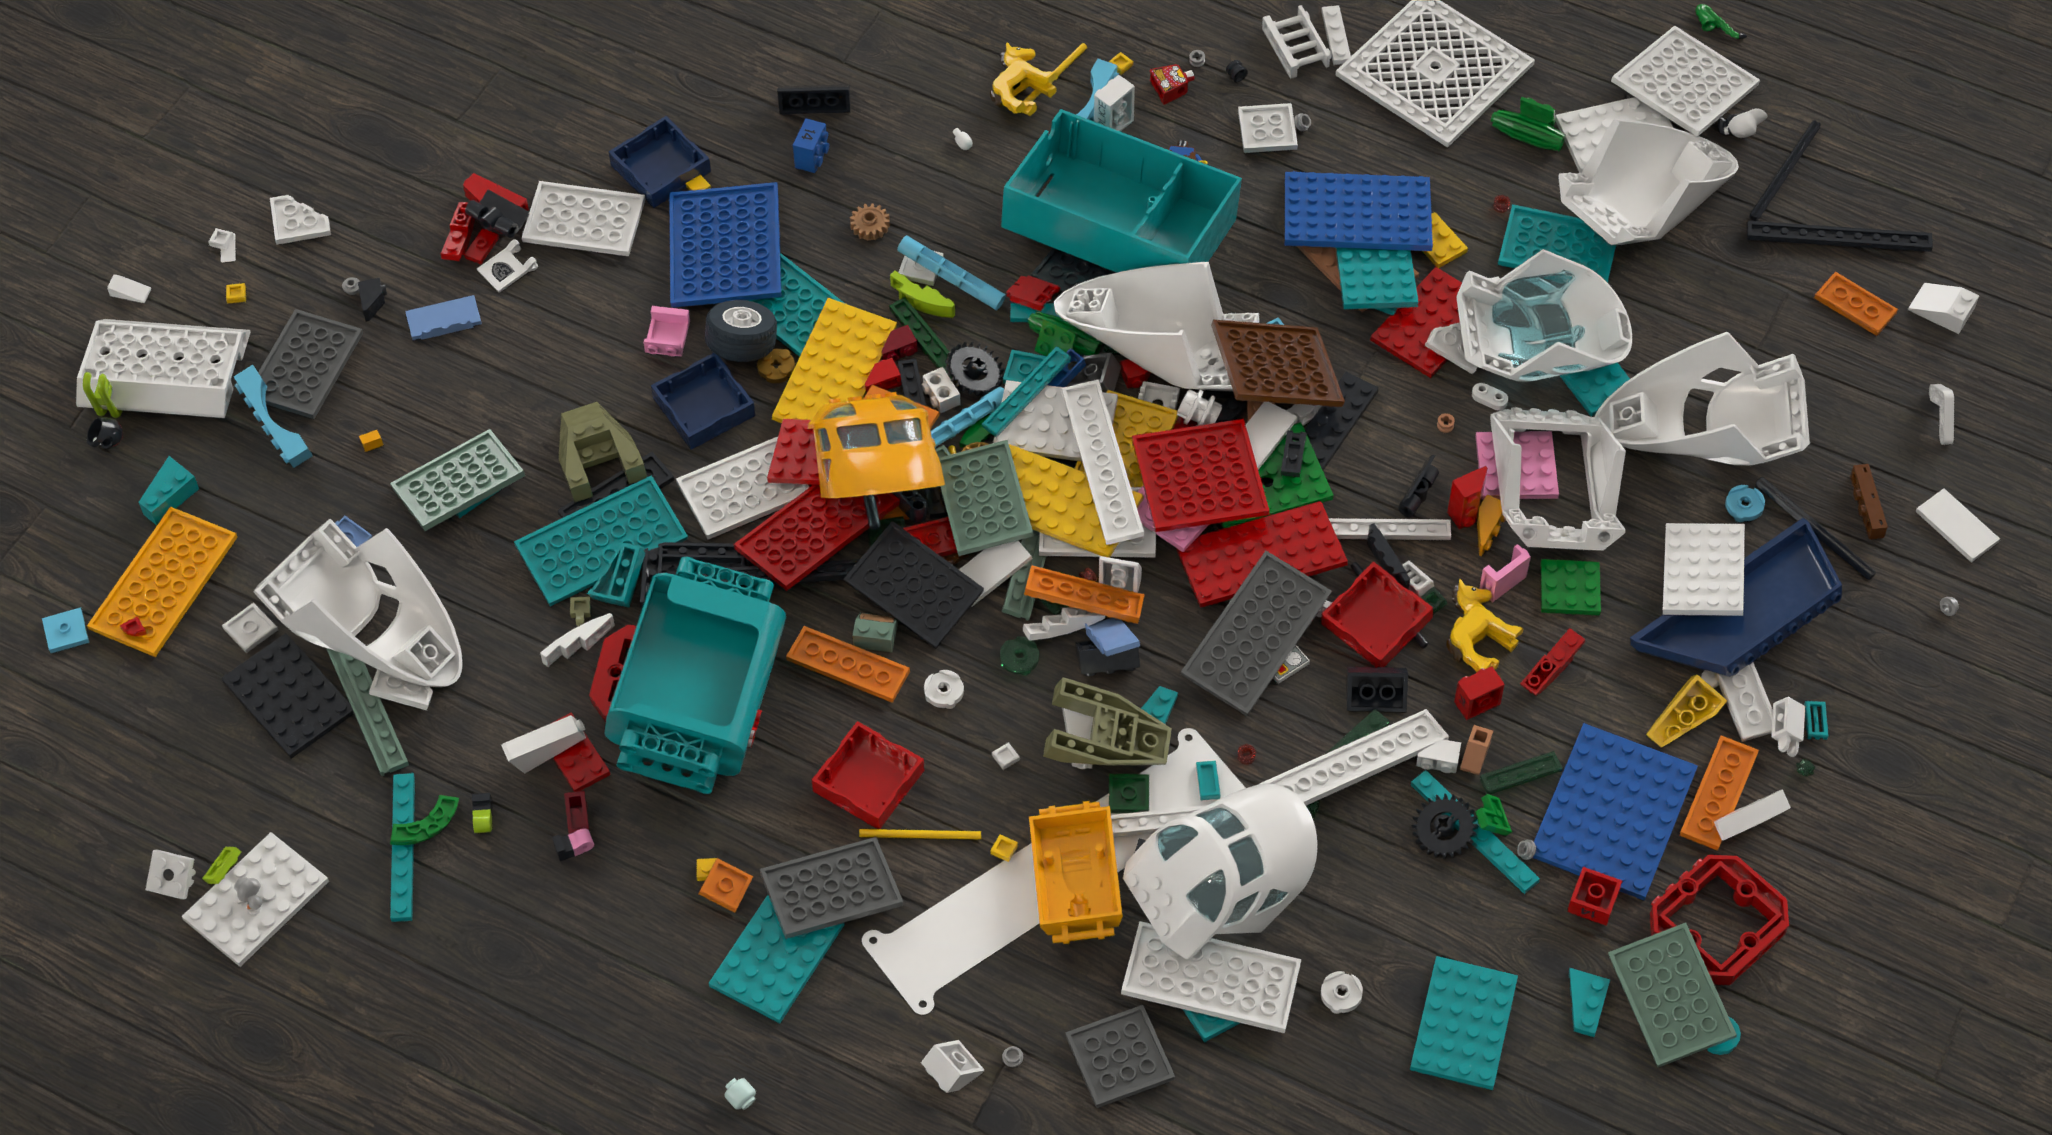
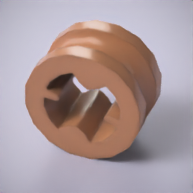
M1441 414L1438 418L1437 428L1444 433L1451 432L1454 428V417L1450 414Z

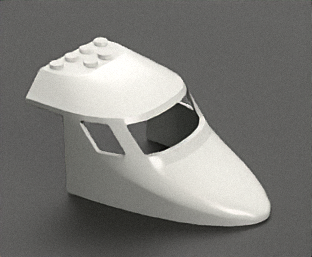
M1728 332L1694 344L1643 370L1610 395L1595 415L1596 418H1600L1622 447L1646 452L1689 455L1732 465H1755L1803 451L1810 444L1805 380L1796 356L1791 354L1758 365ZM1718 368L1741 372L1725 383L1702 379ZM1695 388L1714 392L1707 410V431L1685 436L1683 412L1684 403L1689 391Z
M329 519L306 538L254 590L258 598L286 627L308 642L347 654L389 675L422 686L446 687L456 682L460 677L462 653L450 617L418 565L387 528L356 547L339 527ZM369 562L385 567L396 587L378 581ZM381 594L397 599L399 606L396 617L378 639L366 646L355 637L373 618L379 607Z

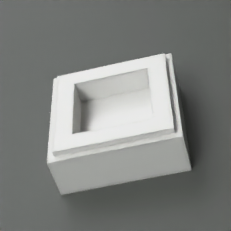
M216 228L209 240V245L227 250L234 237L233 232Z
M1009 742L992 752L993 758L1003 770L1020 760L1019 755Z

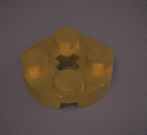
M773 349L766 357L758 360V373L767 382H785L795 368L794 358L787 349ZM774 364H780L778 368H774V366H772Z

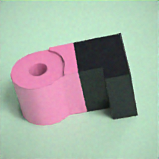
M580 829L562 837L560 835L552 837L560 861L583 854L594 847V842L588 829Z

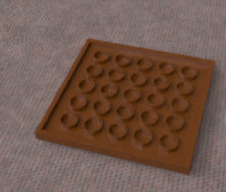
M1213 319L1211 326L1236 400L1343 407L1345 400L1317 327Z

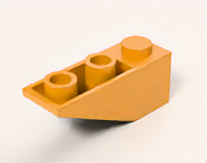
M1488 494L1480 505L1477 516L1479 556H1482L1485 550L1489 551L1493 542L1491 539L1493 536L1496 537L1500 531V523L1506 521L1502 515L1501 500Z

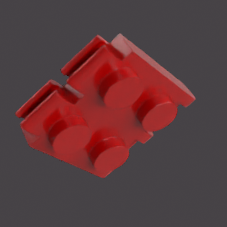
M1029 275L1027 277L1021 276L1014 283L1016 285H1012L1006 291L1008 293L1006 296L1012 302L1041 311L1044 308L1043 305L1046 302H1050L1052 296L1060 291V287Z

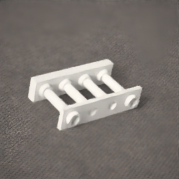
M1302 5L1298 6V16L1275 22L1272 21L1270 15L1263 17L1262 29L1290 79L1297 77V69L1300 66L1322 60L1325 67H1329L1331 52L1329 49H1326L1310 21L1308 12L1303 9ZM1299 22L1303 29L1284 35L1278 31L1280 28ZM1305 35L1310 39L1309 42L1293 47L1285 44V41ZM1313 47L1318 53L1298 60L1292 56L1294 53Z

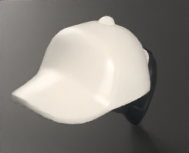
M1752 109L1748 112L1731 114L1726 119L1721 116L1718 119V131L1722 135L1733 134L1739 138L1749 137L1755 134L1757 125L1767 118V114L1761 109Z

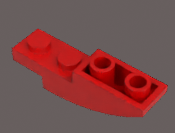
M459 202L450 223L449 235L441 252V259L460 261L461 256L466 253L475 222L474 218L465 213L467 202Z
M1569 628L1551 651L1540 659L1520 685L1535 696L1540 694L1572 662L1573 656L1583 646L1585 639Z

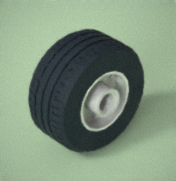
M746 300L722 302L714 306L707 314L705 342L709 349L721 358L737 362L756 361L766 357L774 349L777 320L768 308L755 302Z

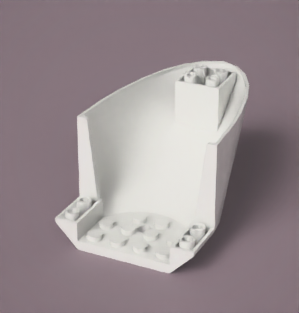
M1613 119L1583 171L1578 174L1570 172L1559 174L1561 202L1611 245L1661 239L1711 194L1732 178L1739 166L1737 160L1729 151L1700 136L1696 137L1682 130L1652 123Z
M1209 262L1153 266L1097 277L1064 291L1054 301L1056 314L1066 322L1096 338L1140 367L1172 385L1187 389L1233 391L1211 326L1213 319L1259 323V313L1223 314Z

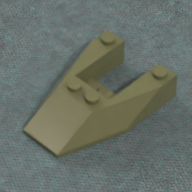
M598 402L561 413L559 463L574 502L593 497L584 469L618 457L629 484L647 478L644 463L631 435Z
M1064 677L1055 686L1052 705L1093 717L1091 735L1089 740L1054 729L1046 739L1043 757L1059 762L1096 765H1166L1172 728L1119 694Z

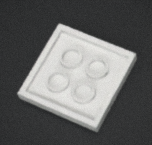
M1291 103L1238 107L1244 153L1297 149L1298 144Z

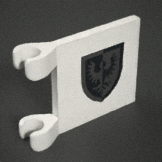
M516 239L512 240L504 250L477 268V271L498 293L527 272L538 268L535 258L530 257L522 265L512 255L521 250Z

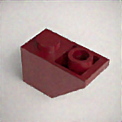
M908 325L890 332L881 351L882 360L893 358L895 362L900 358L911 356L918 352L917 340Z

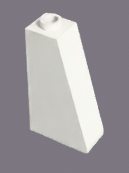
M1062 708L1066 733L1090 740L1093 717ZM1072 763V766L1079 769H1092L1093 765Z
M570 715L505 742L501 746L508 761L525 774L585 739L586 736L583 732L585 727L580 719L576 720Z

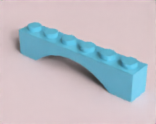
M1097 59L1091 69L1090 83L1093 88L1092 96L1087 105L1076 115L1094 121V95L1097 90L1106 86L1109 80L1119 75L1117 73V65Z
M251 365L235 375L234 378L237 381L235 387L240 394L244 392L246 395L244 401L248 407L251 408L253 406L256 410L253 414L258 422L261 420L264 422L265 425L262 428L268 436L270 434L273 436L274 439L271 442L277 450L281 448L283 451L280 455L285 463L290 462L293 468L312 457V453L299 434L281 428L270 418L266 407L267 385L255 367Z

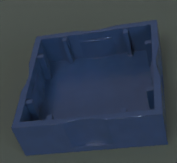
M667 116L647 127L639 135L626 140L609 151L611 166L639 194L645 195V200L653 208L668 200L670 192H680L687 188L686 183L700 174L704 177L711 172L709 157L693 142L688 140Z
M714 353L693 363L685 370L674 373L651 385L653 399L690 450L756 416L754 402L743 387L732 377L722 359Z

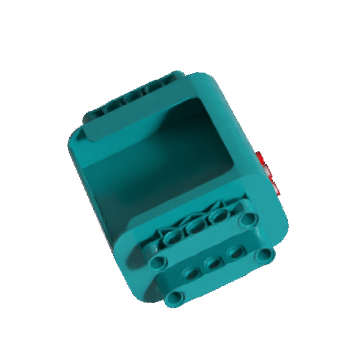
M682 557L680 559L675 575L658 573L653 576L606 719L605 736L613 743L620 745L619 749L621 752L616 764L618 768L697 790L705 794L712 792L717 774L726 776L739 774L747 748H752L762 713V710H759L786 620L784 610L769 602L774 587L770 580L698 561L691 557ZM722 579H726V580H728L729 582H723V581H721V580H722ZM650 762L652 765L646 766L643 763ZM668 767L671 771H664L662 768ZM683 773H688V774H690L691 776H690V777H685V776H683L682 774H683Z

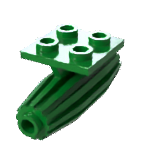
M1521 97L1520 113L1499 109L1497 112L1494 111L1490 120L1493 122V127L1508 136L1540 148L1560 151L1566 134L1554 128L1555 109L1548 104L1537 103L1532 98Z
M1038 311L1029 316L1028 323L1030 324V329L1039 334L1035 351L1044 356H1048L1056 346L1065 353L1071 348L1077 354L1083 356L1097 355L1101 351L1103 344L1101 341L1062 318Z

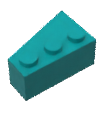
M168 456L139 501L143 515L157 525L170 507L176 509L199 490L195 476Z
M621 543L608 562L609 565L599 575L598 581L587 594L593 600L629 608L645 557L643 549L640 546Z

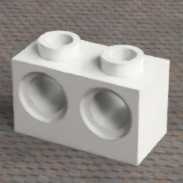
M943 367L923 375V384H921L923 392L930 396L932 406L934 408L937 407L940 413L960 405V393Z

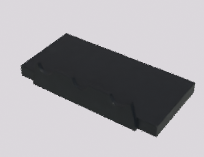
M1375 523L1369 525L1367 545L1380 566L1392 575L1399 584L1409 590L1410 577L1406 573L1405 568Z

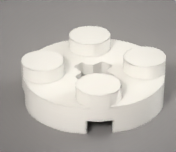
M940 670L939 673L929 675L924 684L926 701L939 708H954L964 694V686L958 674L949 670ZM944 686H947L948 691L941 692V690L939 689L943 688Z
M1342 971L1331 973L1322 984L1321 999L1333 1013L1338 1014L1352 1011L1361 1003L1362 984L1352 974L1350 976ZM1339 988H1341L1342 991H1347L1344 996L1337 994Z

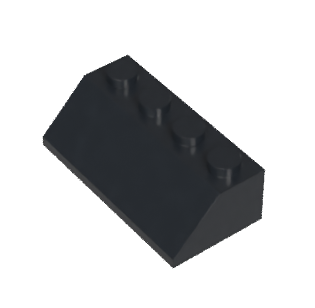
M850 85L779 86L777 88L779 114L851 113Z

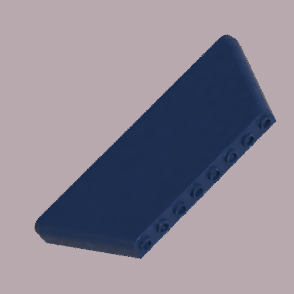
M1802 518L1744 558L1743 616L1662 615L1630 637L1631 646L1642 653L1731 677L1738 674L1747 665L1752 664L1761 655L1766 654L1775 645L1780 644L1785 638L1796 633L1798 629L1810 623L1812 619L1824 613L1829 607L1837 604L1842 598V584L1810 523Z

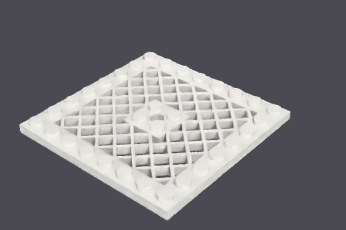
M1411 0L1336 70V76L1448 148L1534 65L1535 60L1440 0ZM1423 19H1432V21L1423 22ZM1445 27L1446 30L1437 31V28ZM1421 28L1420 32H1412V29ZM1424 28H1433V31H1425ZM1451 36H1459L1460 39H1451ZM1435 37V40L1426 41V38ZM1438 37H1447V40H1439ZM1414 38H1422L1423 41H1414ZM1401 39H1410V42H1402ZM1461 45V48L1459 49H1453L1452 47ZM1465 45H1473L1474 48H1465ZM1440 46H1448L1449 49L1440 50ZM1422 47H1424V50H1423V51H1416V50H1415V48H1422ZM1404 48H1411L1412 51H1405V52H1403V49H1404ZM1390 49H1399V52H1391ZM1475 54V57L1467 58L1466 55ZM1479 54H1487L1488 57H1479ZM1454 55H1462L1463 58H1454ZM1401 58V61L1392 62V59ZM1404 58H1413V61H1405ZM1379 59H1388V62H1380ZM1501 62L1502 64L1501 66H1493V63ZM1480 63H1489V66L1481 67ZM1468 64H1477V67H1468ZM1438 66L1439 69H1433L1431 67ZM1390 68V72H1381V69ZM1393 68H1402V71H1394ZM1377 69L1378 72L1369 73V70ZM1478 73L1477 77H1470V74ZM1482 73H1491V76H1482ZM1457 74H1466V77L1458 78ZM1404 77V81H1395V78ZM1407 77H1416V80H1408ZM1391 78V81L1383 82L1382 79ZM1471 83H1480V86L1472 87ZM1455 84V88H1447L1446 85ZM1459 84H1467L1468 87H1459ZM1421 86H1430V89H1422ZM1396 87H1405V90L1397 91ZM1409 87H1418V90H1409ZM1469 93V97H1461L1460 94ZM1448 94H1457V97L1448 98ZM1432 95V99H1423V96ZM1435 95H1444V98H1436ZM1410 96H1419V99L1411 100ZM1446 104V108H1437V105ZM1450 104H1458L1459 107H1450ZM1424 105H1433V108L1425 109ZM1439 114H1447L1448 117L1439 118Z

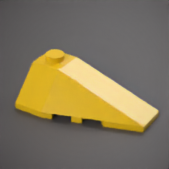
M1691 676L1646 735L1662 748L1715 716L1727 700L1700 676Z

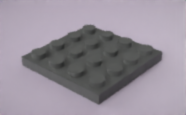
M1143 1005L1065 1032V1037L1096 1108L1175 1080L1173 1070Z

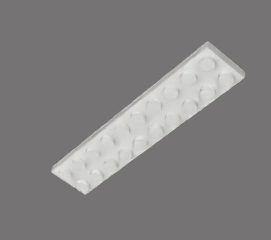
M1099 379L1062 388L1106 545L1144 536L1143 527Z
M1425 709L1260 784L1269 783L1283 786L1295 793L1305 805H1308L1408 760L1441 739L1448 740L1449 736L1428 710Z

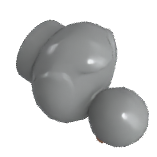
M245 876L238 879L234 889L237 891L239 900L248 902L247 909H258L261 907L262 899L256 895L261 887L259 881Z

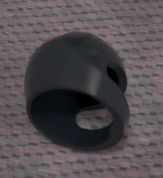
M109 417L96 418L88 429L87 444L91 447H97L101 444L105 449L112 448L122 440L123 429L115 419Z

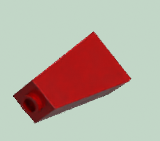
M475 173L464 181L465 196L470 201L480 202L486 191L490 190L521 208L529 210L526 198Z

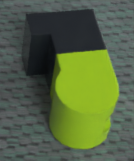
M490 793L472 794L474 833L491 832L493 807Z

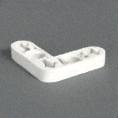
M1931 384L1929 387L1930 400L1940 406V442L1942 445L1953 444V391L1942 384Z

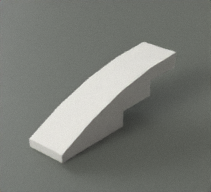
M1062 608L1061 615L1043 616L1042 623L1024 624L1023 632L1029 641L1056 637L1085 628V623L1090 626L1105 619V615L1091 613L1078 608Z
M609 613L593 619L555 640L540 652L542 663L549 667L561 655L568 659L581 646L585 650H589L615 626L613 615Z
M1782 789L1714 821L1721 840H1725L1791 807Z

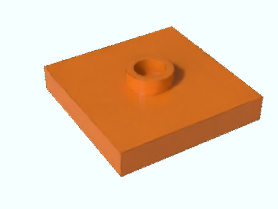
M717 858L699 895L735 913L753 876Z

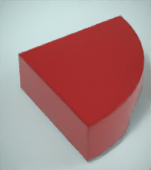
M138 616L120 625L121 630L127 635L143 636L147 634Z

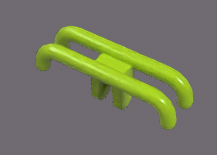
M86 372L83 376V390L96 414L104 416L107 410H109L112 417H120L123 410H117L111 400L113 387L106 378V375H99L94 394L90 386L92 375L90 372ZM101 405L106 406L107 409H102Z

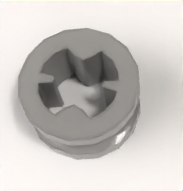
M1201 50L1192 51L1189 55L1190 64L1194 67L1204 65V52Z

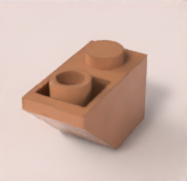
M1476 725L1473 726L1460 770L1480 775L1491 744L1492 730Z

